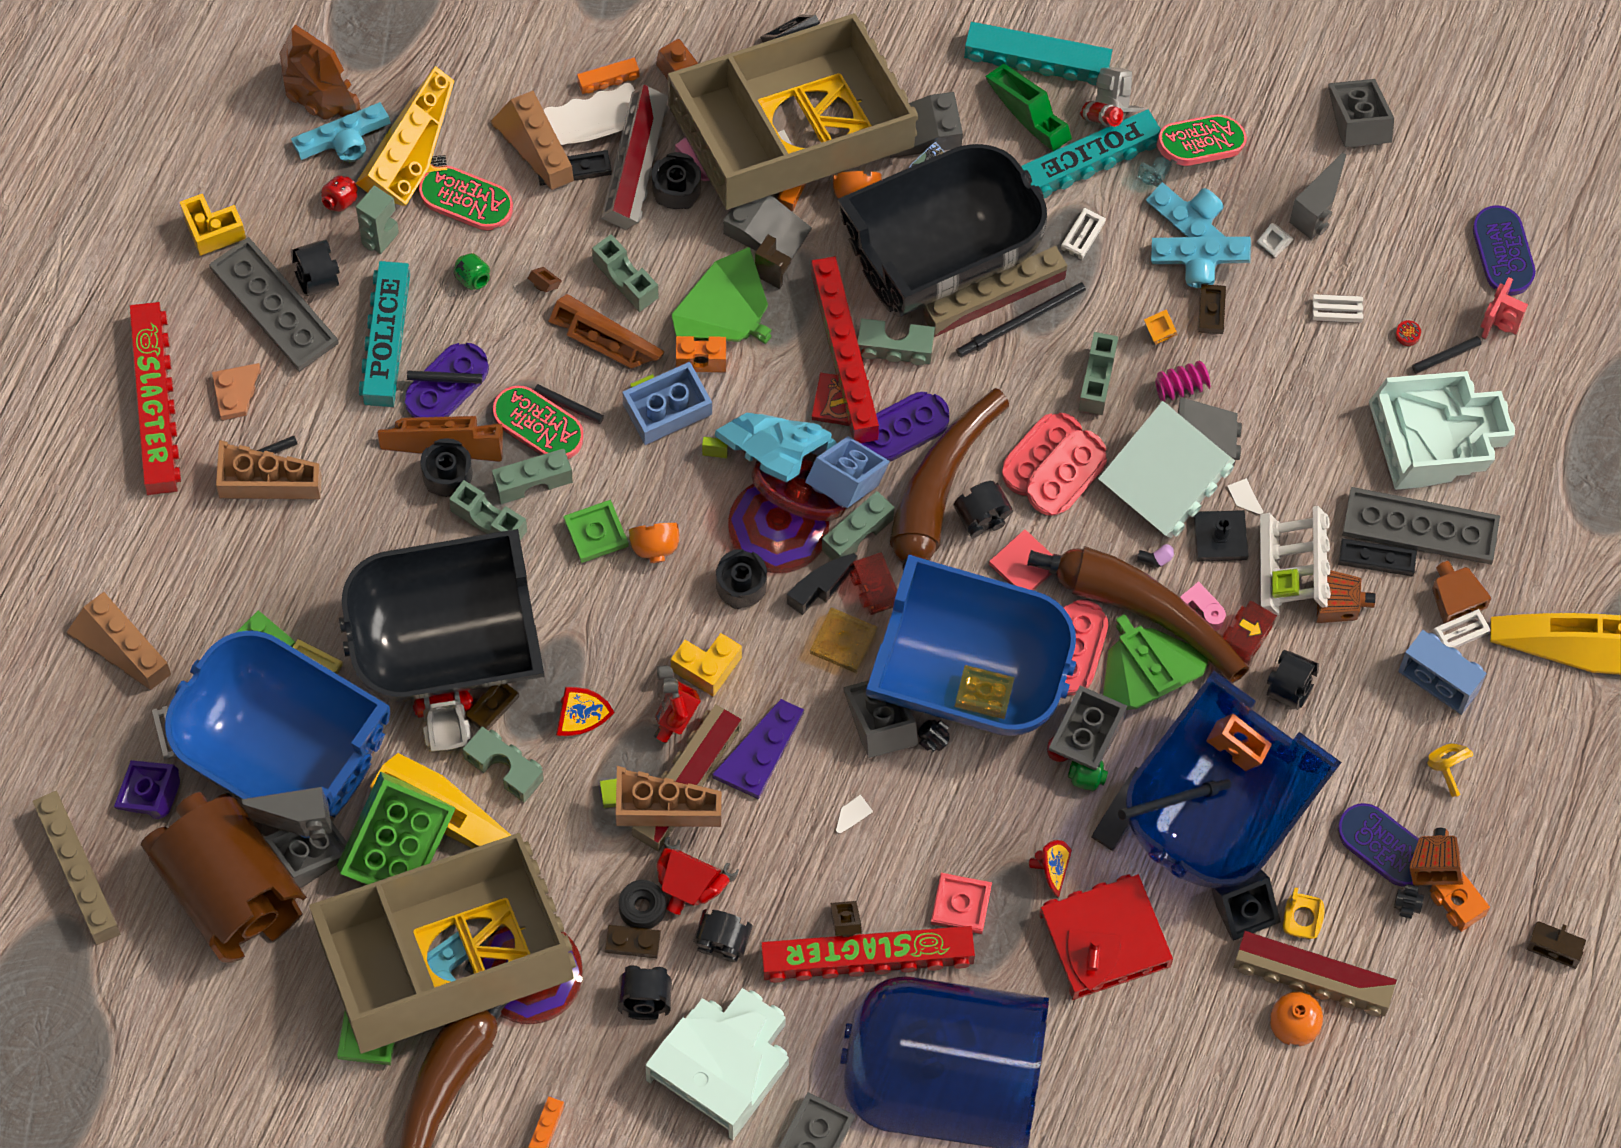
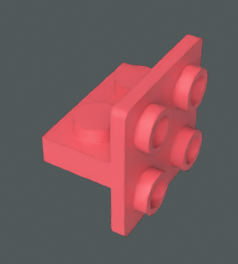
M1508 277L1505 285L1500 283L1493 302L1489 304L1485 312V317L1480 326L1484 329L1481 336L1484 339L1487 338L1493 324L1502 331L1517 334L1528 304L1508 295L1513 281L1512 278Z

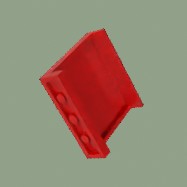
M1130 874L1123 875L1116 882L1110 884L1106 882L1099 883L1092 887V890L1084 893L1082 891H1075L1069 894L1068 898L1060 901L1058 899H1051L1040 908L1039 917L1044 919L1070 984L1069 992L1072 1000L1170 968L1172 965L1173 957L1139 874L1134 876ZM1069 930L1122 935L1118 961L1112 973L1103 983L1091 991L1079 981L1072 969L1068 956Z

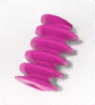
M1200 360L1196 361L1194 365L1191 363L1186 364L1185 369L1182 366H1178L1176 371L1172 368L1167 369L1166 374L1160 371L1157 373L1155 380L1161 402H1165V395L1167 394L1171 400H1175V392H1178L1182 398L1184 397L1185 389H1187L1190 395H1193L1194 387H1197L1199 392H1203V384H1206L1208 389L1211 387L1208 370Z

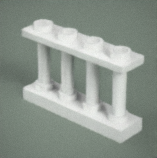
M1319 506L1313 507V518L1284 523L1277 521L1270 513L1260 514L1261 608L1269 616L1279 615V606L1284 602L1314 598L1322 608L1328 607L1327 598H1330L1331 592L1327 583V575L1330 574V565L1327 560V552L1330 550L1327 528H1329L1330 522L1327 513H1324ZM1313 528V541L1285 546L1279 545V536L1282 533ZM1313 551L1314 564L1286 569L1279 568V559L1282 556ZM1297 569L1299 577L1314 575V588L1299 590V596L1273 597L1272 571Z

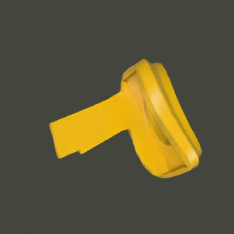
M1453 743L1446 744L1431 752L1428 756L1427 764L1433 770L1442 771L1451 797H1458L1460 793L1451 774L1450 767L1472 757L1473 751L1469 750L1467 746ZM1457 752L1449 758L1442 759V756L1447 753Z
M1294 888L1292 895L1287 899L1285 905L1284 932L1299 938H1317L1321 931L1325 914L1323 901L1317 897L1298 894V888ZM1299 908L1309 909L1314 915L1313 923L1309 926L1298 925L1294 920V912Z

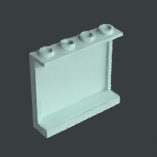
M1162 401L1098 479L1164 535L1172 538L1173 535L1176 537L1185 528L1184 522L1189 516L1193 517L1197 514L1202 506L1200 505L1202 500L1206 496L1209 498L1218 487L1216 485L1222 477L1226 478L1234 468L1232 464L1235 460L1179 415L1172 407Z

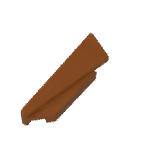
M568 294L556 301L548 321L569 329L567 336L631 369L653 360L656 361L665 353L662 349Z
M476 416L401 418L395 421L394 428L380 429L377 432L379 445L383 450L422 454L435 441L449 438L459 441L468 450L471 459L502 461V424L477 426Z

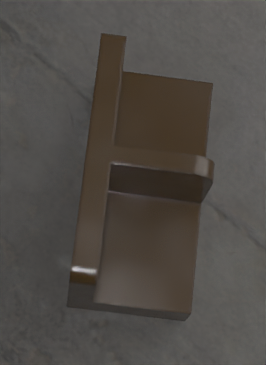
M768 234L755 252V265L761 280L780 289L783 285V274L790 266L791 258L776 250V238Z
M1538 921L1535 924L1526 950L1576 969L1584 953L1583 949L1586 940L1565 932L1567 925L1563 924L1561 929Z

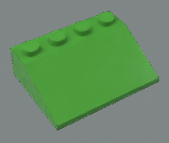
M380 771L337 864L340 874L368 885L431 863L456 808L405 781Z

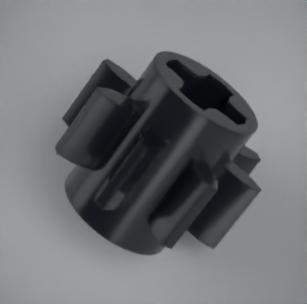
M934 719L933 721L928 720L924 722L918 731L919 738L921 739L919 744L927 751L930 749L933 752L935 750H942L950 740L949 733L947 732L949 727L941 720L937 722Z
M1406 884L1404 890L1398 889L1394 908L1400 909L1399 916L1412 919L1414 913L1420 914L1424 895L1418 894L1419 887Z

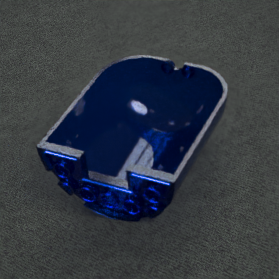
M1215 671L1212 672L1132 777L1127 790L1126 808L1193 789L1207 781L1229 779L1231 781V788L1219 791L1215 796L1199 797L1128 818L1133 834L1149 857L1170 871L1174 876L1202 887L1228 888L1248 881L1264 867L1342 762L1302 733L1298 732L1295 738L1292 739L1252 710L1256 700ZM1234 714L1272 743L1262 764L1244 771L1232 761V755L1225 749L1219 751L1206 740L1216 721ZM1240 732L1234 733V736L1240 741L1247 739Z
M908 976L894 977L876 984L859 1001L852 1023H846L844 1038L849 1039L848 1049L842 1048L840 1064H845L844 1089L850 1106L864 1122L887 1132L992 1148H1028L1041 1069L1049 997Z

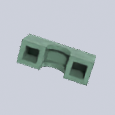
M374 185L357 204L356 211L363 246L370 251L375 250L382 254L399 234L397 221L390 217L395 211L394 198Z
M612 234L592 247V257L595 265L639 312L659 298L658 284L643 268L637 271L627 257V250Z
M861 318L858 345L863 358H880L890 362L905 361L911 362L914 365L931 364L935 327L910 324L909 334L904 339L893 340L885 333L886 321Z
M1094 332L1078 411L1103 415L1118 336Z
M564 448L492 470L493 483L500 504L524 498L525 491L535 485L546 484L550 490L573 483L572 469Z
M463 480L449 499L452 513L486 534L518 529L521 540L527 533L526 518L506 506L503 510L497 509L487 501L484 492Z
M876 491L822 538V551L831 560L856 553L859 544L869 533L872 532L876 536L894 520L895 507Z
M482 726L463 748L464 759L483 773L493 764L503 763L507 765L510 771L503 778L504 789L523 803L527 801L544 781L541 765L533 759L527 760L516 746L512 744L508 746L502 741V737L492 729L488 731Z

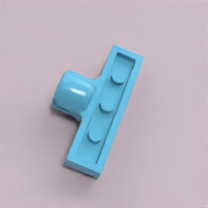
M381 102L302 133L291 138V141L301 160L332 148L335 149L341 160L355 162L366 151L365 142L361 136L391 124L387 112Z
M1162 182L1146 199L1149 205L1186 237H1225L1212 225L1213 219L1223 210L1224 205L1212 191L1206 188L1201 189L1191 201L1187 202Z
M1250 237L1152 238V264H1184L1186 266V283L1193 288H1201V284L1213 285L1215 283V267L1218 264L1250 263L1251 260Z
M458 932L427 954V962L432 972L438 977L451 982L456 980L451 974L452 970L468 959Z

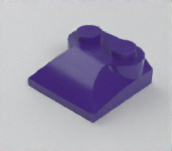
M131 760L114 808L148 814L153 819L164 818L171 810L180 785L179 769L174 764Z

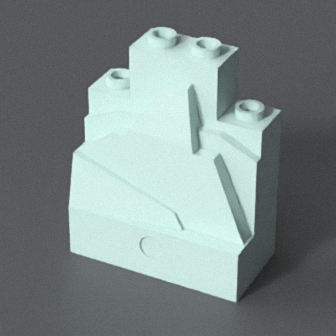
M1468 371L1386 378L1369 400L1395 490L1452 482L1456 476L1486 471L1495 461L1494 448L1506 447L1515 436V427L1510 420L1508 404L1503 398L1502 391L1474 393V384L1470 380Z
M743 988L725 1012H722V1007L712 1000L708 1002L702 998L688 1016L680 1020L645 1065L647 1082L651 1084L655 1079L728 1129L731 1140L735 1139L789 1065L787 1052L778 1045H771L785 1027L786 1017L783 1011L775 1005L768 1006L762 1002L763 999L759 994L752 990L748 992Z

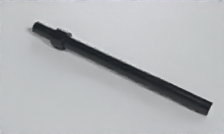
M1080 282L983 335L980 333L972 337L970 342L956 349L958 356L961 358L974 350L980 351L988 346L987 343L1086 291L1084 284Z
M1229 779L1207 781L1193 789L1121 809L1118 811V817L1121 820H1125L1199 797H1212L1217 795L1219 791L1231 788V781Z

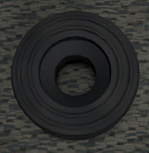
M648 880L633 881L622 890L619 896L620 916L630 927L651 929L657 926L665 915L666 898L661 888L654 882ZM639 899H646L650 903V907L645 911H639L635 908V903Z

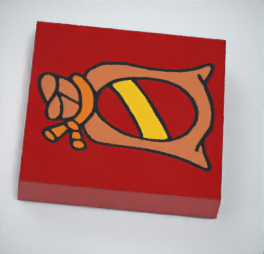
M820 372L812 420L849 426L837 375Z

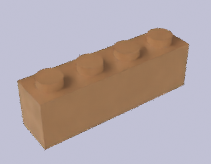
M534 91L511 99L491 120V124L503 134V137L509 144L511 143L517 149L519 155L524 160H527L532 169L544 179V182L551 190L573 182L572 165Z
M219 440L216 480L219 498L321 499L322 475L319 463L289 456L285 458L274 455L273 452H260L251 450L247 446H234L226 441Z
M102 592L82 608L67 631V635L73 639L76 638L85 647L97 652L106 661L124 670V673L150 690L171 675L165 659L105 592Z
M617 766L616 826L721 827L722 791L689 783L686 785L675 782L673 779H661L649 776L648 773L640 771L637 773Z

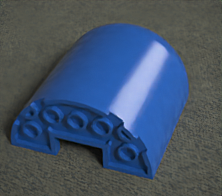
M908 555L883 643L880 644L866 689V696L998 735L1017 736L1029 733L1047 722L1055 712L1060 698L1066 699L1070 684L1065 683L1067 675L1073 676L1076 661L1072 660L1076 645V633L1073 622L1066 610L1057 601L1045 594Z
M241 631L218 640L206 651L201 660L198 659L194 662L190 669V673L193 674L189 682L183 680L179 683L175 691L176 695L168 707L165 731L171 749L185 765L238 798L247 799L322 787L328 801L329 814L335 818L348 803L372 765L370 763L372 752H377L380 749L385 736L382 733L383 724L387 725L389 723L390 707L280 639L264 632Z

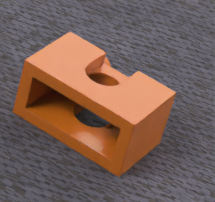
M676 336V368L690 362L695 372H726V337H709V341H694V336ZM706 357L708 362L696 363L694 358Z
M1234 714L1216 721L1206 740L1217 750L1222 751L1225 749L1230 753L1233 758L1232 761L1244 771L1261 765L1272 743ZM1240 732L1247 739L1240 741L1234 736V733Z
M1463 871V885H1432L1430 889V896L1437 906L1443 905L1448 912L1446 914L1448 921L1452 926H1457L1461 932L1485 917L1490 909L1488 903ZM1457 897L1462 900L1463 904L1456 905L1452 902L1451 898Z

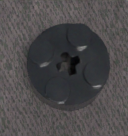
M672 152L666 154V157L656 161L652 169V191L656 202L670 209H689L699 198L701 193V170L690 155Z
M326 239L291 250L292 264L297 262V271H294L302 292L307 294V296L339 286L337 274H340L337 261L330 258L331 250Z
M449 438L439 439L423 451L420 460L424 484L430 493L442 497H451L463 480L471 483L473 476L471 456L459 441Z
M986 481L970 488L971 494L966 497L962 494L955 500L953 506L972 538L980 536L990 528L993 531L1002 528L1006 524L1004 520L1013 513L999 484H995L994 481Z
M736 549L726 553L719 561L716 570V589L720 598L734 609L753 606L763 598L767 588V567L764 560L758 554L744 551V549Z
M1283 650L1278 660L1280 665L1277 671L1272 670L1268 677L1267 684L1270 686L1266 695L1275 701L1299 710V707L1302 708L1314 686V684H1311L1312 675L1317 677L1319 663L1294 652Z
M704 909L693 942L698 946L697 951L703 954L712 955L713 952L723 954V959L736 963L738 958L744 956L753 925L747 921L745 926L740 923V917L727 912L712 910V913L708 914L707 909Z
M635 965L625 967V972L619 977L618 1011L622 1014L624 1010L629 1013V1018L636 1020L658 1019L659 1014L664 1012L665 1016H667L671 1011L672 979L667 974V969L663 967L641 969Z

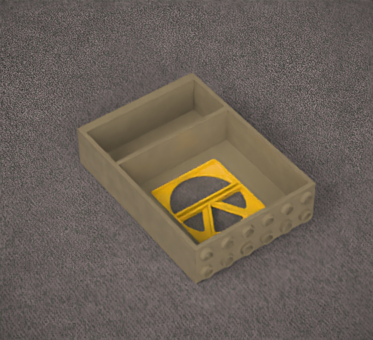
M855 13L668 73V106L726 210L914 148L915 137L917 136V111L915 107H911L908 103L906 92L899 88L895 74L889 71L885 57L879 54L875 40L868 36L864 22H860ZM812 91L828 93L815 108H813L805 92ZM794 96L821 143L808 148H800L782 140L772 124L773 115L778 106L786 99ZM839 97L851 108L853 119L820 115ZM825 127L845 128L850 131L847 135L831 139Z
M520 832L309 905L319 940L361 1054L575 979L572 968L576 967L572 952H570L572 951L570 940L567 935L565 936L564 933H561L564 932L561 918L553 914L557 912L553 899L545 895L549 893L544 878L538 877V875H541L538 863L533 858H530L533 856L531 846L528 841L523 842ZM476 918L492 920L472 938L466 920ZM455 924L474 974L451 982L438 977L432 972L427 962V954L433 940L443 930ZM502 924L510 929L515 938V949L479 946ZM481 958L506 959L508 962L485 970Z

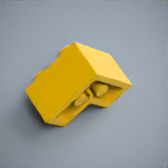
M203 193L180 201L183 218L200 256L246 239L244 226L235 205L211 213Z
M722 633L719 634L707 652L684 640L671 658V668L675 674L714 697L741 660L742 646Z

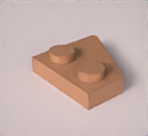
M259 363L212 372L221 420L247 415L250 406L249 401L253 397L258 374L260 375L261 372Z

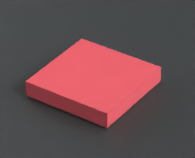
M1023 530L989 561V565L1009 584L1034 590L1051 573H1049V570L1027 566L1030 550L1053 555L1028 531Z
M941 873L931 924L948 928L972 926V932L982 934L992 882Z

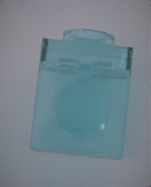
M1163 155L1162 157L1157 156L1152 167L1142 162L1139 166L1138 178L1148 185L1158 187L1172 167L1173 159L1169 161Z

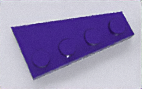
M780 699L712 774V778L759 799L804 714V709Z

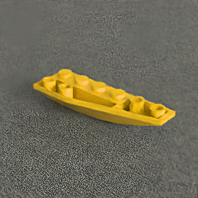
M436 66L433 67L402 110L355 184L367 193L375 185L393 197L395 204L407 205L429 169L453 88V79Z
M1540 613L1494 616L1490 619V642L1592 673L1621 675V615Z
M399 753L382 765L370 785L372 790L381 771L454 806L456 809L444 834L472 849L511 836L510 833L443 775Z

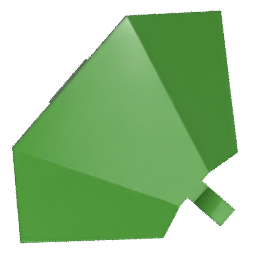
M750 247L721 258L712 264L672 313L676 336H694V339L709 340V337H726V341L739 342L742 339H747L751 334L762 343L767 344L771 339V329L765 325H759L768 307V302Z
M1125 614L1116 618L1118 623L1116 628L1121 636H1119V641L1108 650L1104 696L1127 705L1126 710L1138 709L1203 676L1210 661L1190 644L1153 628L1144 629L1142 626L1134 628Z

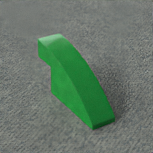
M1002 64L985 76L987 82L1010 112L1033 136L1049 149L1055 151L1072 139L1068 124L1053 114L1046 91L1006 64Z

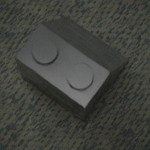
M1180 398L1177 413L1235 461L1240 460L1241 445H1237V437H1241L1242 423L1237 422L1238 413L1186 398Z

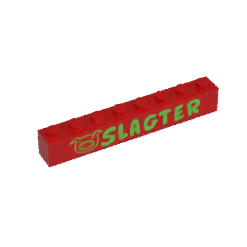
M836 256L811 260V276L852 439L859 443L878 440L879 424Z
M160 302L130 305L144 485L147 495L178 492L177 482H181L180 467L175 465V460L180 458L178 444L174 445L173 437H178L176 422H172L171 415L176 414L174 399L170 400L169 392H174L172 377H168L167 370H172L171 357L166 355L165 349L170 347L169 335L164 333V326L168 325L167 312L161 310Z
M972 926L859 934L852 937L833 936L761 942L764 980H770L772 983H780L789 978L806 981L815 976L832 979L841 974L858 977L867 972L884 975L892 970L910 973L918 968H928V970L936 971L943 969L944 966H954V968L962 969L969 967L970 964H974L975 959Z

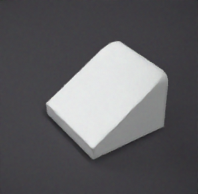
M1271 223L1257 243L1274 257H1277L1293 241V238L1278 225Z

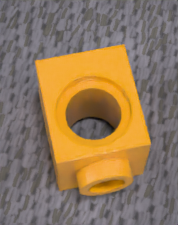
M1167 309L1144 319L1155 345L1178 335Z

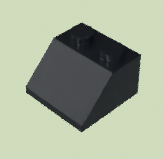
M1259 866L1210 884L1218 912L1233 941L1242 938L1245 931L1255 933L1281 923L1270 877Z

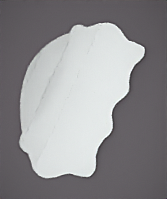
M624 83L612 91H598L590 99H572L560 107H547L544 109V112L561 145L590 141L623 130L631 94L635 89L631 83Z

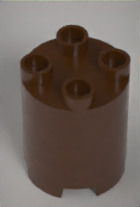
M201 792L188 796L176 808L180 819L169 828L160 827L155 829L141 842V847L148 855L149 861L221 962L231 963L242 960L245 955L240 944L252 939L261 932L272 942H275L303 915L295 900L299 898L303 901L307 898L255 824L249 819L245 810L230 793L222 794L209 802Z

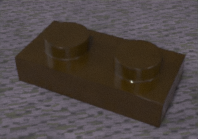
M1201 284L1198 332L1223 334L1226 286Z
M508 684L491 686L466 713V718L479 729L483 726L489 730L519 698V693Z
M857 901L830 903L835 936L852 937L855 934H862Z
M608 925L605 953L658 959L661 930Z

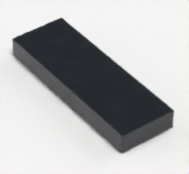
M608 150L567 156L572 165L574 181L612 175ZM538 174L539 185H547L544 179Z
M1342 538L1338 565L1414 576L1417 550Z

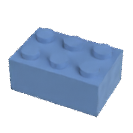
M690 362L622 392L623 406L644 445L712 415V401Z
M847 436L816 457L805 483L812 486L816 492L832 498L837 505L848 508L879 486L890 461Z
M1424 630L1420 632L1405 652L1398 671L1461 715L1479 693L1487 674L1479 664L1468 661L1462 657V654L1457 649L1449 648L1435 634L1427 633Z

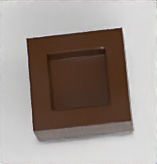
M545 267L531 270L527 277L528 280L534 283V287L542 292L558 289L562 282L561 279Z

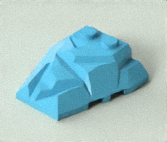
M745 413L715 431V436L733 450L746 451L745 458L748 461H753L754 457L761 462L760 469L785 482L799 475L803 456L810 452L819 456L837 444L831 438V432L822 429L818 424L791 421L764 414Z

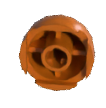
M863 171L837 173V176L833 175L834 193L839 199L882 180V174L872 171L871 176H867Z
M658 523L654 524V526L646 527L643 525L629 529V540L633 551L641 558L650 559V563L664 562L665 556L673 554L677 549L679 543L678 524Z
M1290 992L1280 997L1274 1004L1270 1015V1026L1274 1035L1283 1043L1305 1046L1313 1042L1320 1034L1323 1024L1322 1008L1311 995L1303 992Z

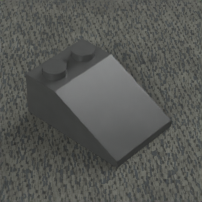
M1376 79L1328 83L1338 133L1345 147L1355 148L1363 145L1392 143L1394 116Z
M954 92L933 94L909 103L911 107H915L918 114V120L916 121L917 136L915 137L914 148L890 155V158L922 154L935 142L942 150H950L962 146L963 131Z
M1343 152L1294 201L1289 223L1311 240L1317 234L1322 235L1329 227L1328 220L1333 213L1331 210L1346 159V154Z
M772 195L731 208L723 220L724 235L757 251L769 234L776 238V250L789 256L791 260L812 230L811 226Z
M869 680L843 687L859 738L869 758L918 745L916 721L910 709L867 697L866 689Z
M1080 685L1056 732L1049 751L1096 771L1119 731L1125 717L1127 705Z
M322 787L242 799L244 809L252 821L304 837L310 836L313 839L322 838L327 833H332L328 801Z
M331 820L332 833H327L322 838H304L285 830L264 837L300 888L336 866L345 849L347 841Z

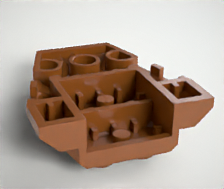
M295 24L279 53L287 98L293 103H300L311 115H318L324 120L330 119L336 114L345 117L361 110L357 95L348 91L351 86L350 81L346 79L343 82L341 78V73L344 69L335 51Z

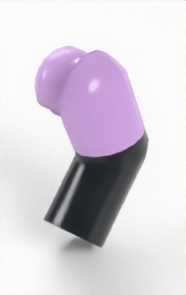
M1168 544L1161 546V548L1153 553L1139 550L1136 562L1159 568L1171 561L1174 556V550Z

